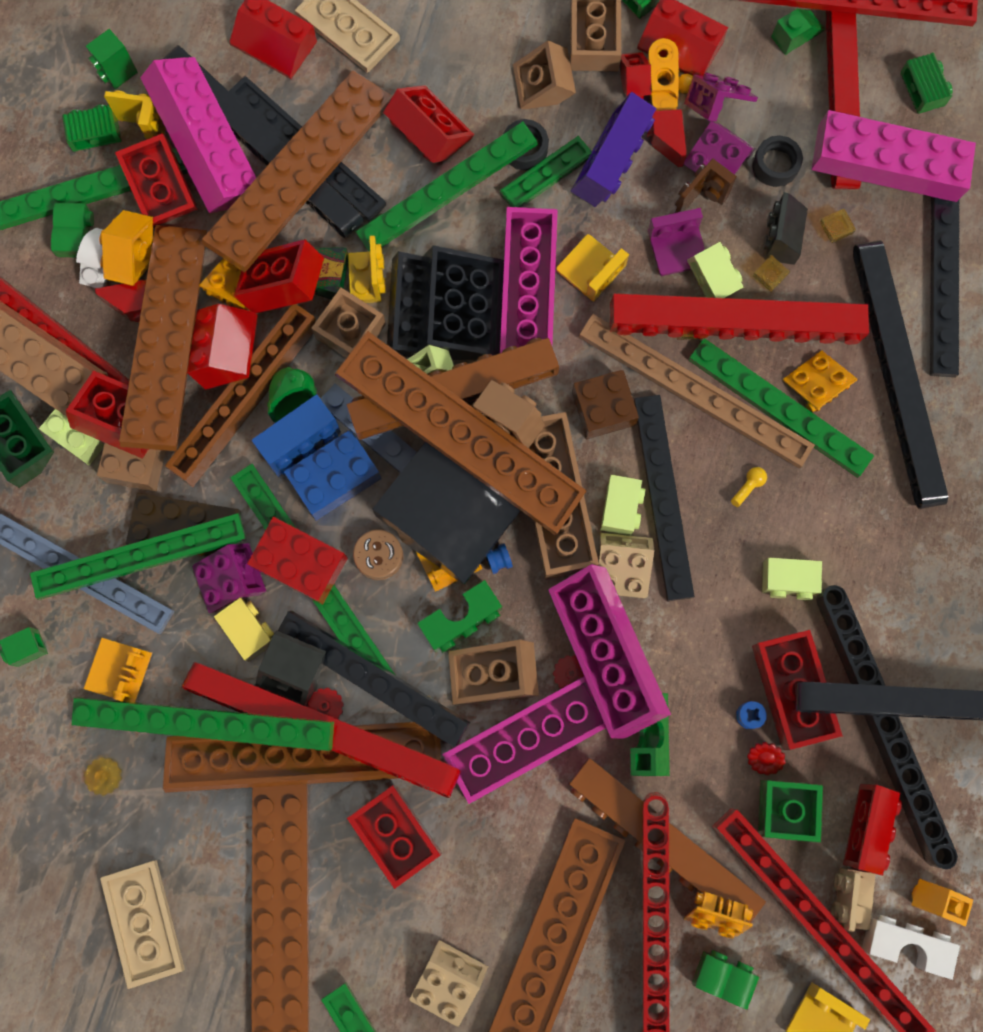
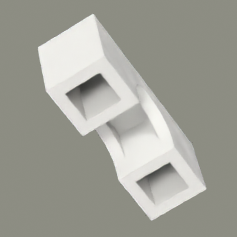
M879 915V920L871 918L870 931L866 930L862 946L866 953L897 963L901 949L907 944H913L918 953L917 968L953 980L960 945L950 942L951 936L935 931L933 936L923 934L924 928L909 923L906 924V928L896 925V919Z

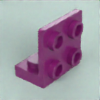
M704 73V76L693 75L684 104L705 119L716 122L722 110L725 97L757 102L758 97L751 93L750 87L738 84L739 81L735 78L725 76L724 80L718 79L719 77L714 74Z
M711 121L685 159L684 165L696 173L703 163L707 165L713 158L733 174H736L745 159L751 157L756 148L718 122Z
M701 208L651 218L648 235L660 276L692 270L687 259L705 250L699 229L703 218Z
M249 543L226 545L193 564L192 568L208 613H214L239 598L258 596L267 592L260 572L247 564L253 554Z

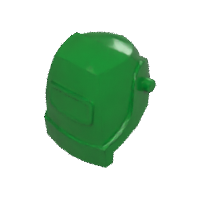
M290 367L279 370L274 374L269 389V402L267 403L268 415L274 423L317 394L311 375L303 370Z

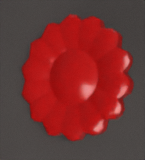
M567 655L565 658H560L558 663L554 665V682L558 684L560 689L584 677L576 655L572 657Z
M319 688L317 692L312 694L307 707L339 719V715L343 713L344 703L341 701L342 696L337 695L336 690Z
M757 743L755 747L750 748V753L747 754L748 764L752 766V770L767 776L777 774L786 763L784 759L785 753L781 752V748L776 747L774 743Z

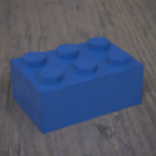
M316 394L251 441L279 477L282 474L285 476L284 471L316 452L324 444L327 445L338 438L341 430L334 416Z
M351 429L284 471L316 521L382 479L379 471Z

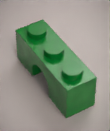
M485 580L462 594L469 607L468 614L464 619L450 621L438 609L417 623L435 653L439 650L442 653L448 651L456 645L454 640L463 635L466 639L478 631L476 626L486 621L489 624L501 616L499 611L502 610V605Z
M662 693L668 706V693ZM669 716L639 731L640 737L637 747L630 748L631 776H670Z

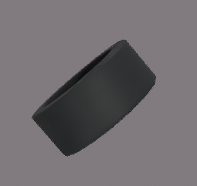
M521 119L508 125L503 134L524 122L533 136L538 139L540 146L535 154L520 156L509 163L515 169L527 171L547 157L549 138L547 131L541 124L534 120Z
M777 135L765 139L754 155L752 165L755 175L761 182L769 186L780 187L789 184L794 180L802 167V149L797 142L786 136ZM778 150L787 154L792 161L790 170L779 173L769 169L763 161L766 152Z

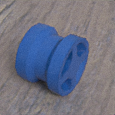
M504 543L499 544L493 550L491 549L486 556L492 574L498 573L499 569H510L513 567Z
M758 702L743 703L736 711V720L745 729L759 728L766 721V710Z

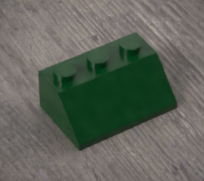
M8 390L0 396V471L9 483L21 488L42 473L54 451L13 391Z

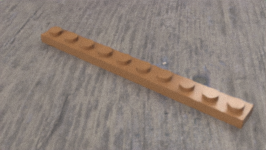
M592 314L579 335L580 339L799 469L803 466L815 446L630 335L623 336L618 335L617 332H610V324Z

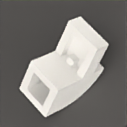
M95 228L84 236L76 262L81 263L79 283L94 288L108 286V280L104 279L103 268L100 265L102 245L99 243V237L103 230L100 228Z

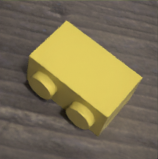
M239 598L215 615L214 618L242 658L250 662L268 649L274 632L266 622L262 624L256 616L259 614V611L251 600L246 602L244 599Z

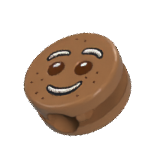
M376 529L364 533L357 540L353 549V559L359 571L367 578L385 580L394 576L399 571L403 562V550L400 542L392 533Z

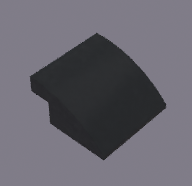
M434 245L423 256L398 251L392 258L387 345L403 357H411L428 345L449 350L452 360H477L483 355L492 354L494 356L500 354L504 260Z
M427 442L422 445L372 508L377 518L397 531L403 543L464 585L521 511Z

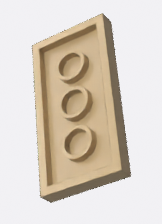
M304 0L295 9L296 16L312 24L314 30L367 73L400 41V36L396 31L357 0Z
M157 860L101 877V884L127 988L130 989L184 971L185 968Z

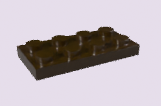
M137 493L126 544H133L237 513L240 515L241 511L235 508ZM221 548L197 554L194 556L205 558Z

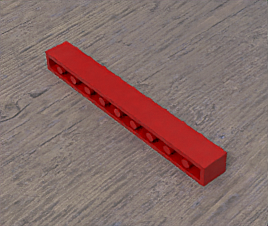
M613 294L610 301V332H617L618 335L623 336L631 335L632 333H642V335L648 337L668 334L669 337L673 338L693 335L694 338L698 339L719 336V339L723 340L744 337L748 341L769 338L773 342L794 339L798 343L819 340L823 344L844 341L845 344L854 345L860 343L869 334L868 304Z
M730 808L711 826L894 1032L936 1031L737 809Z

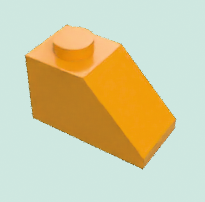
M919 878L918 884L912 891L913 901L911 906L966 927L974 900L951 889Z

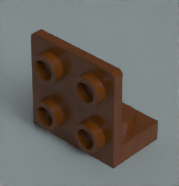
M713 158L707 165L703 163L694 174L696 178L692 183L686 182L679 191L678 195L680 197L675 203L677 207L675 213L685 211L702 191L705 192L711 201L723 205L729 197L737 176Z

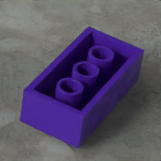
M631 92L613 111L570 192L594 207L602 201L606 202L611 194L614 195L622 183L619 180L620 176L628 171L633 162L630 157L633 152L637 153L644 142L641 138L642 135L650 130L655 121L652 116L657 108Z

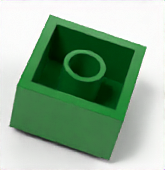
M760 780L758 833L765 838L821 842L823 785Z

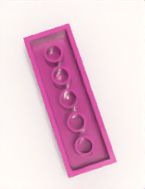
M195 57L153 60L140 78L208 212L228 210L252 184L256 176Z
M828 110L818 125L811 170L957 202L970 189L976 143Z
M507 207L500 353L511 346H517V348L525 346L527 342L535 338H542V340L549 338L551 345L553 344L558 209Z
M591 564L548 589L610 737L627 738L671 715L607 569Z
M584 676L449 750L443 756L447 764L461 771L457 783L468 804L602 731L606 726Z

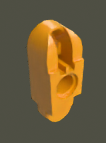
M662 38L652 43L649 48L651 104L657 108L655 111L677 110L678 48L673 41ZM666 50L668 56L665 58L660 57L659 51ZM666 79L670 84L664 86L659 84L658 80Z

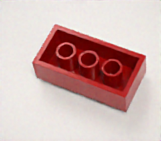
M811 630L752 645L782 750H793L842 737L836 714L796 712L795 683H826Z

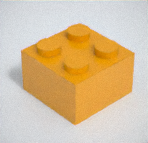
M123 210L101 231L99 243L102 245L100 265L103 268L104 279L133 286L149 268L153 244V217Z

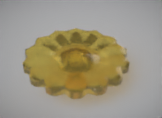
M101 757L99 760H93L92 764L87 766L88 771L84 774L88 790L93 791L95 795L101 794L105 796L108 793H113L119 787V782L122 780V770L119 768V764L113 762L111 758Z

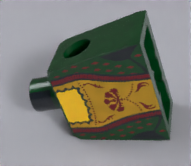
M344 247L315 248L324 257L314 295L332 300L340 288L344 289L349 262L348 251Z

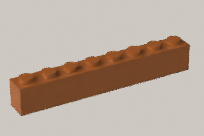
M297 304L290 306L252 354L249 378L231 382L167 462L165 466L173 474L191 487L195 486L269 391L274 374L279 370L287 368L313 335L311 328L316 322L313 315Z
M535 338L527 342L525 346L519 348L511 346L504 349L500 354L494 356L492 354L483 355L476 362L470 364L466 362L459 363L453 366L452 370L443 373L442 371H434L428 375L467 404H471L477 401L491 380L498 384L504 382L513 389L558 375L560 366L550 339L542 340V338ZM358 396L352 399L351 403L346 404L359 440L404 426L364 396Z
M588 758L568 783L572 787L570 793L581 802L585 799L594 805L591 809L603 820L608 816L616 823L613 828L625 838L630 834L637 840L635 846L643 852V801L592 759ZM648 806L649 811H651L652 813H657L651 807ZM669 823V874L672 870L679 874L681 878L678 881L691 892L696 888L701 893L705 891L717 895V901L720 896L723 897V911L728 899L732 900V902L735 901L748 905V908L753 910L751 920H746V922L751 923L766 901ZM654 828L649 831L648 838L652 841H659L664 833L662 830ZM659 858L656 863L662 867L664 862Z

